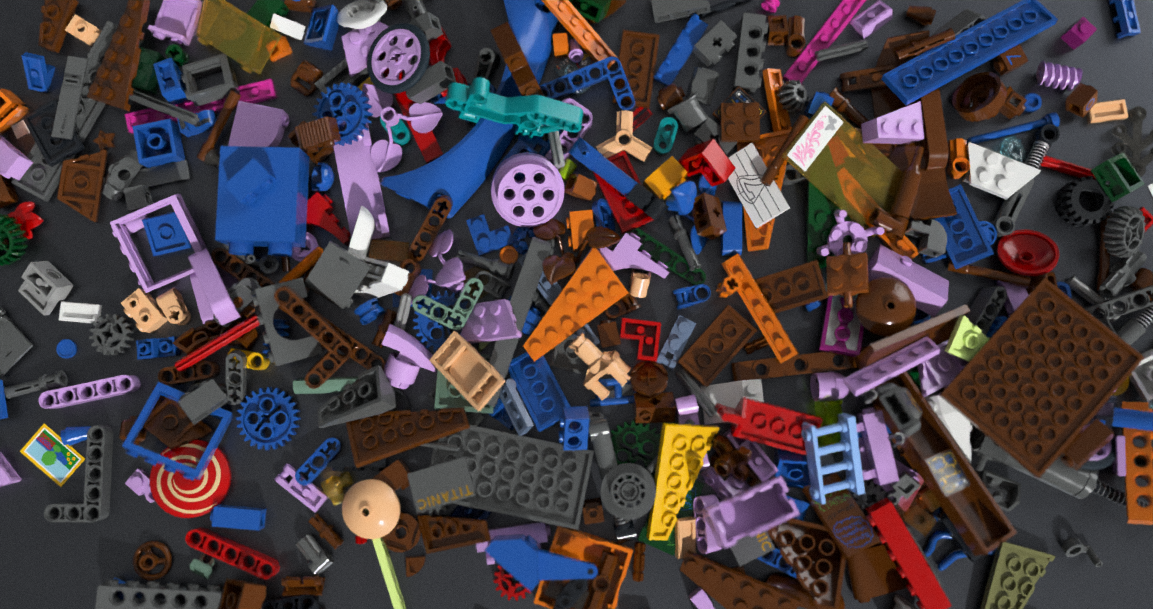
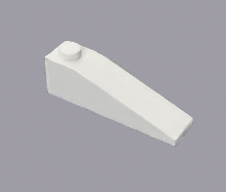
M942 391L934 392L924 397L971 465L972 444L970 443V432L972 431V425L970 421L939 396Z

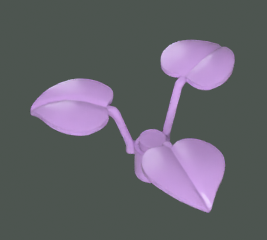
M363 84L362 91L366 93L365 97L370 99L366 104L372 105L368 112L373 113L372 117L381 116V119L386 123L389 142L379 140L371 148V159L376 171L386 172L397 166L402 158L401 146L392 144L391 126L397 125L399 119L411 121V126L415 131L428 133L436 127L443 112L436 105L424 102L422 104L415 103L409 108L411 117L398 114L391 108L393 104L392 94L382 92L375 85Z
M450 229L439 234L429 248V254L432 257L438 256L444 265L443 269L440 270L435 281L431 279L426 280L424 275L416 277L409 292L412 295L411 304L415 296L419 294L426 295L429 288L428 284L430 283L442 288L447 287L455 293L462 289L465 276L461 260L455 257L445 262L442 254L450 250L453 243V233Z

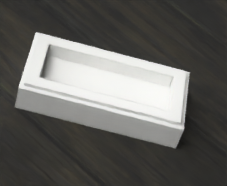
M61 301L59 320L82 323L100 322L98 317L101 316L102 305Z

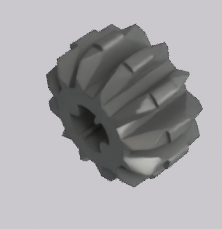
M789 80L778 88L780 92L777 95L780 98L779 103H782V108L786 109L788 113L802 111L808 105V90H805V85L801 84L799 80Z

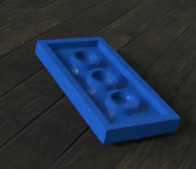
M961 184L949 189L957 214L933 218L946 231V250L955 270L994 254Z
M528 352L511 361L508 372L516 382V388L538 431L541 432L559 422V416L563 415V407L571 406L544 355L534 362Z

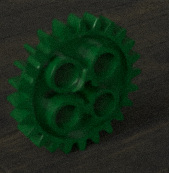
M634 419L631 425L625 421L624 428L621 425H617L618 432L615 430L611 431L614 437H611L618 465L624 463L635 464L636 460H643L646 468L659 452L661 433L655 434L657 427L651 430L649 429L650 423L646 426H643V423L636 425ZM628 433L634 434L636 442L629 443L626 440V435ZM651 442L654 450L651 452L645 451L643 448L644 443ZM620 443H624L632 449L638 447V452L650 456L651 460L646 459L640 454L632 455L633 451L620 446ZM625 451L628 455L627 460H620L618 452Z

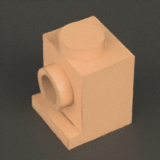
M76 14L65 29L68 33L93 47L101 33L100 29Z

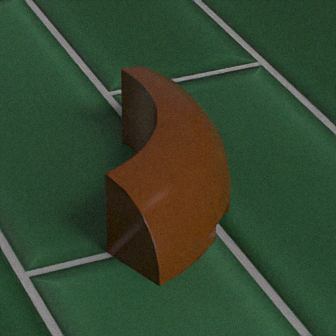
M215 320L205 322L202 326L195 329L191 328L184 332L173 344L185 355H188L240 324L241 321L236 320L228 327L219 325ZM254 328L225 346H237L250 351L256 342L257 330Z
M777 572L773 573L766 581L768 585L799 597V607L819 609L816 608L812 602L813 598L807 589L804 590L797 578ZM840 594L838 609H845L843 596Z

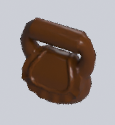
M304 60L293 73L290 81L291 86L304 96H309L316 89L314 84L323 77V71L311 62ZM300 77L311 85L310 90L297 82L296 78Z

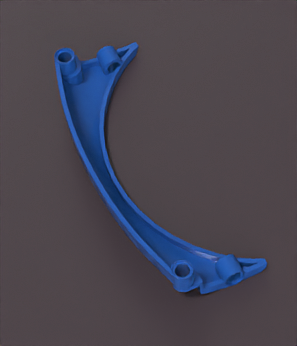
M503 0L508 23L538 84H540L551 52L553 34H555L558 19L551 11L547 12L549 9L541 0ZM506 64L496 94L504 97L522 96ZM481 118L458 144L439 158L413 171L384 177L380 185L395 191V193L403 198L412 199L430 210L439 196H449L453 201V206L446 219L452 218L475 193L498 163L515 135L516 124H501ZM446 201L440 203L441 206L437 212L441 213L447 203Z

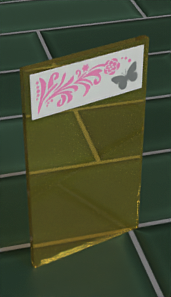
M824 101L786 151L783 152L782 157L841 210H845L847 215L860 224L864 230L871 228L874 225L870 224L869 216L875 208H881L890 213L902 171L871 143H863L862 135Z

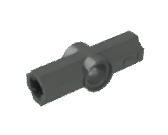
M1136 250L1135 255H1132L1130 258L1126 257L1112 265L1109 269L1111 274L1100 285L1098 290L1100 294L1108 299H1113L1123 287L1132 284L1136 280L1135 273L1147 259L1145 253Z

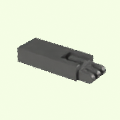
M345 58L314 85L320 93H328L326 87L333 89L334 83L340 85V82L346 85L350 83L356 86L369 74L366 67L351 77Z

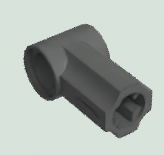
M311 533L295 544L308 560L307 564L311 571L316 575L321 574L334 563L331 554L326 549L321 548Z

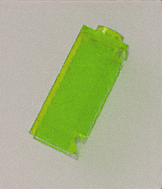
M843 400L815 402L816 416L823 419L821 427L838 423V414L842 413L841 404ZM840 431L818 436L819 448L840 443L841 441Z

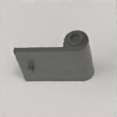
M330 241L304 282V285L341 309L349 308L354 301L352 295L371 266Z
M0 307V378L33 347L31 342L5 315L6 311L2 307Z

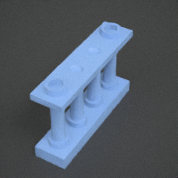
M847 413L838 414L839 421L837 424L816 429L814 425L807 422L802 423V438L805 441L811 484L809 491L812 499L820 504H826L825 494L846 488L857 495L865 493L855 416ZM840 431V443L818 448V436ZM843 451L844 459L842 462L821 467L819 456ZM845 469V481L823 486L822 475Z

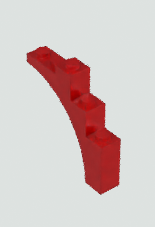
M315 193L307 202V224L325 229L348 247L351 234L345 227L341 228L337 224L339 222L338 218L331 213L334 210L331 206L333 201L326 194Z

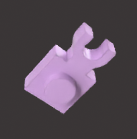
M137 468L125 484L138 496L145 494L146 499L153 503L155 499L150 489V475L142 468Z

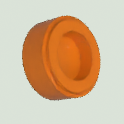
M505 246L501 249L499 257L503 263L515 264L518 261L519 254L513 246Z

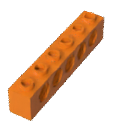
M1122 402L1120 408L1153 412V409L1149 408V402ZM1121 427L1122 436H1125L1126 476H1124L1127 523L1153 525V447H1151L1153 431ZM1140 439L1144 442L1145 446L1137 447L1134 445L1133 440ZM1137 458L1143 459L1146 465L1139 467L1134 463V460ZM1135 479H1145L1147 486H1138ZM1144 498L1148 501L1149 505L1141 507L1137 504L1136 499Z

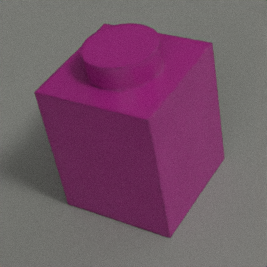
M1082 17L1072 24L1060 38L1075 50L1097 28L1085 17Z

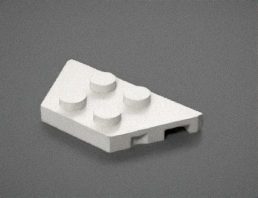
M971 142L967 144L968 161L970 163L969 185L1003 199H1008L1041 171Z

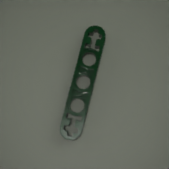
M639 228L629 231L632 233L634 231L637 232L639 238H642V236L646 237L642 241L639 251L645 250L644 243L651 241L654 243L655 248L653 251H646L652 255L651 259L656 262H662L668 267V270L693 286L705 282L706 274L702 269L696 270L694 268V271H691L695 275L697 273L701 274L700 278L702 281L694 282L692 275L689 274L688 278L685 276L689 271L685 258ZM664 251L670 254V260L667 262H663L660 259V254ZM678 262H683L686 264V270L684 272H678L676 270V264Z

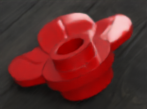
M34 202L21 203L14 212L8 214L10 218L16 219V224H22L20 229L26 231L23 236L28 239L33 238L32 229L43 222L39 215L33 213Z

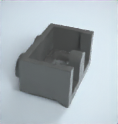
M983 469L978 474L1001 509L1010 512L1020 504L1021 483Z

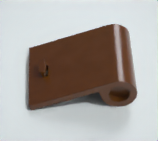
M885 543L869 547L846 558L853 598L858 600L859 603L870 602V598L907 588L906 585L909 584L906 578L902 579L897 572L898 564L896 561L892 562L886 553L888 547Z

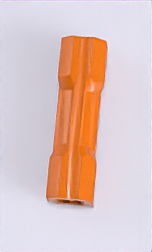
M730 275L717 284L715 291L720 298L725 299L740 289L741 282L738 276Z

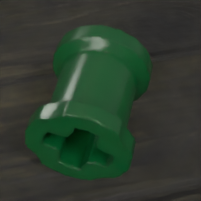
M172 44L167 47V58H172L177 66L182 67L189 62V55L179 45Z

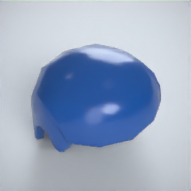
M318 163L321 166L313 168L311 189L312 191L324 192L333 185L335 175L332 167L327 163Z

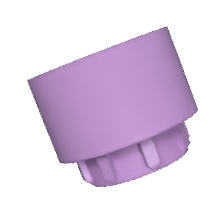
M391 352L383 371L392 386L406 389L409 387V384H414L420 367L399 359V353Z

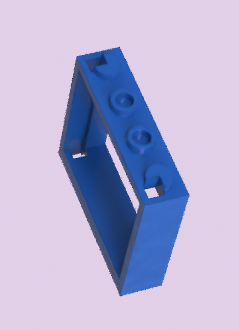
M158 382L122 447L127 450L126 454L135 458L138 455L144 457V461L156 466L158 463L163 465V469L168 472L175 473L178 471L183 473L182 477L192 481L194 479L201 480L233 419V414L222 408H218L209 414V416L217 418L221 422L196 469L142 448L133 443L160 395L178 402L180 397L185 394L182 391Z

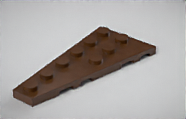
M687 550L680 571L726 609H797L800 603L799 597Z

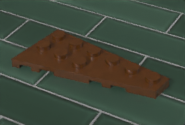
M149 0L128 1L117 30L112 36L109 48L105 52L101 66L98 68L96 77L89 88L88 98L130 112L131 105L128 104L129 96H133L134 89L131 87L132 79L137 75L141 49L138 47L140 40L144 38V33L141 31L143 24L147 22L150 6Z
M464 407L443 408L437 411L424 409L418 412H411L410 410L386 411L382 414L346 422L353 459L357 468L470 428Z

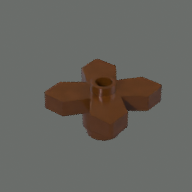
M718 434L714 438L712 446L717 453H714L711 457L710 465L714 467L718 475L726 477L732 474L734 478L744 482L749 474V469L745 464H748L751 460L752 451L743 446L733 449L729 440Z

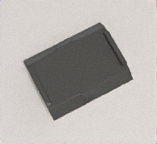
M694 67L685 98L687 99L697 91L699 93L696 97L698 102L710 106L720 74L703 67Z

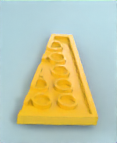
M663 423L654 480L656 498L650 509L646 535L648 540H668L677 521L676 516L681 506H684L687 492L692 489L704 463L703 458L707 450H710L712 446L711 441L714 435L718 433L720 427L714 425Z

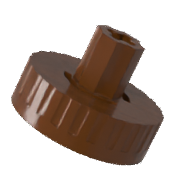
M977 73L964 80L957 87L952 103L959 115L966 121L988 120L995 117L999 113L998 110L1005 103L1007 88L995 73Z

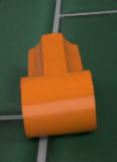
M963 138L948 141L949 166L947 173L953 179L961 178L970 169V163L967 160V143ZM955 165L960 166L962 171L956 170Z

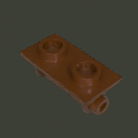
M319 575L303 578L286 576V578H282V586H284L282 596L322 595L325 578L319 577Z

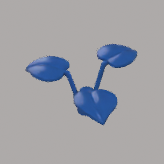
M701 175L699 179L700 193L696 195L697 188L694 182L687 181L681 183L671 191L673 195L668 196L666 200V205L669 206L668 210L678 211V215H683L694 221V218L688 215V213L693 209L695 198L703 192L715 196L717 185L712 187L705 177ZM693 225L690 235L691 243L696 255H698L705 247L708 238L697 235L696 227Z

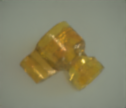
M348 471L341 473L340 477L331 476L321 481L324 493L334 506L343 502L345 497L343 488L354 485V481Z

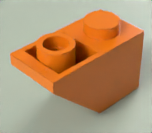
M592 210L569 212L570 217H566L567 229H571L572 235L568 236L569 248L573 247V252H577L581 248L584 240L587 238V231L594 228Z

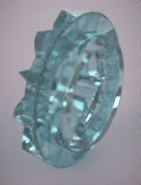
M1015 136L1004 138L1000 144L1001 155L1021 163L1026 160L1024 155L1027 152L1023 148L1025 145L1021 144V139H1016Z

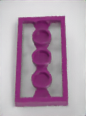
M858 294L852 296L853 307L851 308L844 307V296L835 295L827 298L819 350L857 357L860 354L864 327L856 313Z

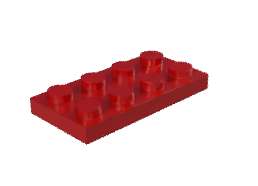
M625 150L607 158L641 184ZM592 171L622 234L654 220Z

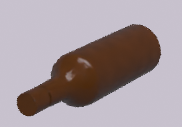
M916 147L910 166L902 172L890 211L892 215L902 216L906 219L910 218L922 178L920 162L924 151L923 147Z

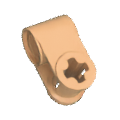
M632 269L629 283V293L632 296L646 297L651 272L643 273Z
M172 288L156 297L159 307L170 323L186 325L190 322L191 314L183 301L182 295L176 288Z

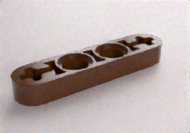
M441 195L433 204L408 249V256L411 260L419 262L425 257L452 209L453 201L449 196ZM446 201L447 207H444L441 213L437 212L441 206L440 203ZM430 217H438L440 220L439 225H432L429 220ZM421 233H429L431 240L424 241L421 238ZM420 244L422 245V248L419 252L420 254L416 256L414 255V250H416Z

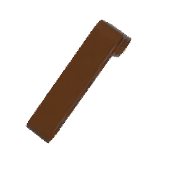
M281 286L274 294L275 301L328 350L308 370L305 377V383L308 387L313 389L319 388L351 356L352 346L291 287ZM282 290L287 291L290 298L288 300L280 299L279 292ZM297 304L302 305L305 309L304 313H295L294 306ZM316 318L319 321V326L311 327L308 324L309 319ZM331 332L334 335V339L326 341L323 338V334ZM339 346H346L349 350L348 353L344 355L338 353L337 348ZM325 360H332L334 366L326 368L323 362ZM311 374H317L319 375L320 380L318 382H312L309 379V376Z

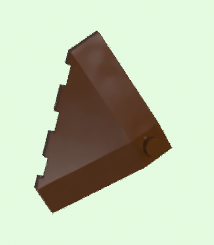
M790 518L769 528L767 533L770 539L775 541L780 549V554L786 563L791 565L797 574L796 578L804 590L807 589L813 598L812 602L816 608L838 609L846 559L826 527Z

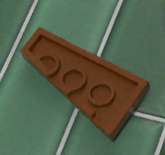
M428 514L417 515L426 554L491 540L486 520L439 515L430 516Z

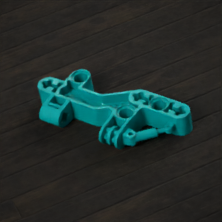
M481 77L474 78L470 86L460 83L448 85L445 104L447 107L459 111L458 118L478 123L481 117L501 124H516L514 134L518 135L521 133V136L524 137L528 135L529 139H532L533 136L541 137L545 133L559 131V129L575 133L579 132L582 127L583 110L571 104L541 95L500 96L490 93V82Z

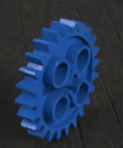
M340 82V85L334 83L333 89L326 87L328 93L321 92L322 99H316L319 105L313 106L317 109V112L312 113V115L316 116L317 119L332 115V118L337 120L341 141L335 142V145L344 146L345 143L352 145V140L358 142V135L364 137L363 129L369 130L365 125L366 123H372V121L368 120V117L373 115V113L368 112L372 105L366 104L370 99L365 97L366 93L361 91L360 88L350 83H347V85Z
M437 291V297L429 294L430 298L446 306L454 305L457 300L455 292L451 296H448V291L444 292V296H441L439 291ZM460 301V307L462 309H467L466 305L468 304V301H465L463 303ZM431 302L430 306L426 304H418V307L421 308L422 306L428 308V310L426 311V313H428V311L434 303ZM436 307L435 310L438 312V318L442 317L440 307ZM414 311L418 318L413 319V321L418 322V325L413 327V329H419L420 331L416 334V337L422 336L423 338L420 343L427 341L426 348L433 345V351L435 352L447 340L444 325ZM448 314L446 319L452 320L453 324L461 323L459 316L453 318ZM447 327L450 336L452 334L451 328ZM434 328H439L442 331L440 338L432 336Z
M267 387L266 391L264 388H259V393L252 391L253 397L245 396L248 402L240 403L244 408L237 410V412L241 413L240 417H236V420L241 421L237 428H243L239 434L247 435L244 441L251 440L250 446L257 444V449H262L263 446L265 450H270L271 446L273 449H278V444L285 446L284 440L292 441L289 435L297 434L293 429L300 427V425L296 424V421L301 419V417L296 416V413L300 412V410L294 409L298 403L290 402L293 396L286 397L287 391L280 393V388H275L274 391L272 387ZM268 400H271L272 402V408L270 410L266 408V402ZM281 406V409L275 413L278 407ZM254 413L258 416L257 423H253L252 421V415ZM282 413L286 416L283 424L279 421V416ZM267 415H272L269 418L271 422H265L268 419ZM261 424H263V425L259 428V431H256V428H257L258 426H260ZM267 427H269L272 431L270 437H267L265 435V429Z

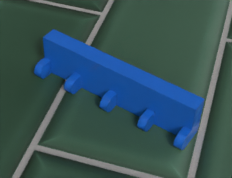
M1109 0L1110 5H1116L1118 14L1117 17L1113 18V22H1119L1121 32L1116 34L1117 38L1140 34L1141 31L1134 0Z
M692 14L687 25L654 75V80L665 87L674 82L692 53L694 45L700 40L708 27V24L700 20L697 14Z

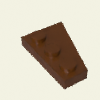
M45 0L44 5L41 7L43 22L40 24L38 46L59 53L67 33L65 29L72 20L79 1Z

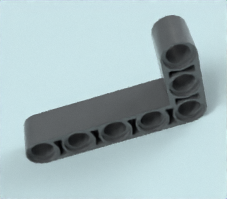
M109 425L92 426L87 433L84 502H61L48 505L44 510L46 520L50 522H96L108 517L110 512L113 429ZM100 429L103 433L101 438L98 435ZM99 449L101 450V453H102L100 458L98 457V454H97V452H98ZM97 469L101 472L100 477L96 474ZM96 489H98L100 492L98 497L95 493ZM57 508L59 510V516H57L56 514ZM76 508L79 510L78 516L75 514ZM95 508H97L99 512L98 516H96L94 513Z

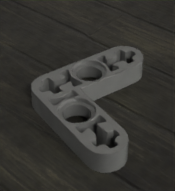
M234 350L226 357V384L216 383L227 397L228 402L226 404L239 405L246 396L247 358L241 350ZM234 356H236L237 360H240L237 365L236 360L232 359ZM233 373H236L241 377L240 382H236L232 379ZM203 381L194 382L188 388V392L192 393ZM235 391L237 396H240L239 398H236V395H233Z

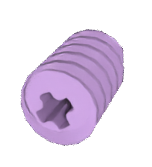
M1045 61L1040 62L1036 72L1037 84L1039 86L1045 81V87H1049L1052 83V88L1056 89L1060 84L1059 88L1064 90L1067 86V91H1072L1080 83L1083 75L1081 68L1076 69L1075 67L1061 66L1060 64L1053 65V63H1045Z

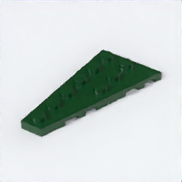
M825 145L807 169V263L818 260L820 268L827 266L826 257L835 256L830 251L827 256L819 255L816 252L818 247L827 244V238L831 229L837 224L834 211L845 210L847 216L844 220L851 221L828 145ZM846 235L843 238V243H846V245L847 242H852L850 235Z

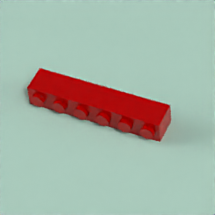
M884 498L866 508L869 514L866 516L872 527L875 526L878 533L876 534L880 538V542L887 545L888 550H886V553L892 562L896 561L898 564L896 570L901 578H906L909 583L906 587L912 596L916 595L918 608L947 609L951 607V603L893 503L888 498Z

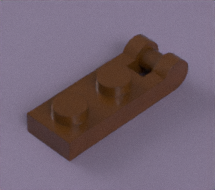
M894 65L841 73L840 81L843 83V87H841L842 94L888 87L881 79L883 74L895 68ZM850 79H856V84L851 85Z

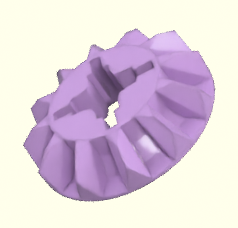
M306 232V246L310 250L300 252V247H293L291 256L293 259L301 262L316 247H319L316 238L311 233Z

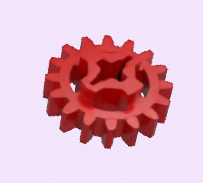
M500 564L498 565L500 571L494 572V575L498 576V578L494 579L493 583L499 584L496 587V591L502 590L501 597L506 594L509 601L511 597H515V601H518L519 596H522L523 599L526 598L525 592L532 593L526 587L520 591H515L516 588L524 587V585L518 580L516 583H513V579L510 578L513 576L508 571H505ZM502 580L506 581L508 589L504 586Z

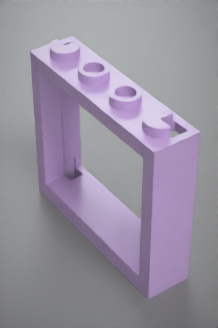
M175 194L110 222L113 230L112 234L118 238L120 249L130 261L129 267L132 272L136 273L138 284L142 286L145 293L192 274L194 269L193 267L154 283L124 224L171 204L195 253L206 249L207 246L181 194Z

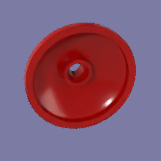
M1015 230L1011 234L1002 237L997 247V256L1000 262L1012 272L1025 276H1039L1050 272L1057 265L1060 256L1056 243L1047 235L1034 230Z

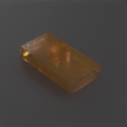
M371 239L369 258L402 262L409 258L408 249L410 248V243Z

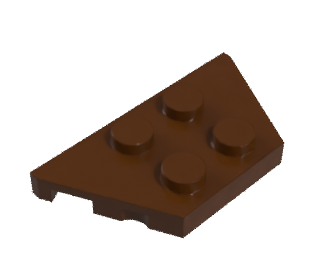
M107 150L63 161L58 190V200L96 223L98 221L103 178L107 162Z
M160 395L143 426L144 429L171 450L213 433V430L202 421L193 425L178 402Z

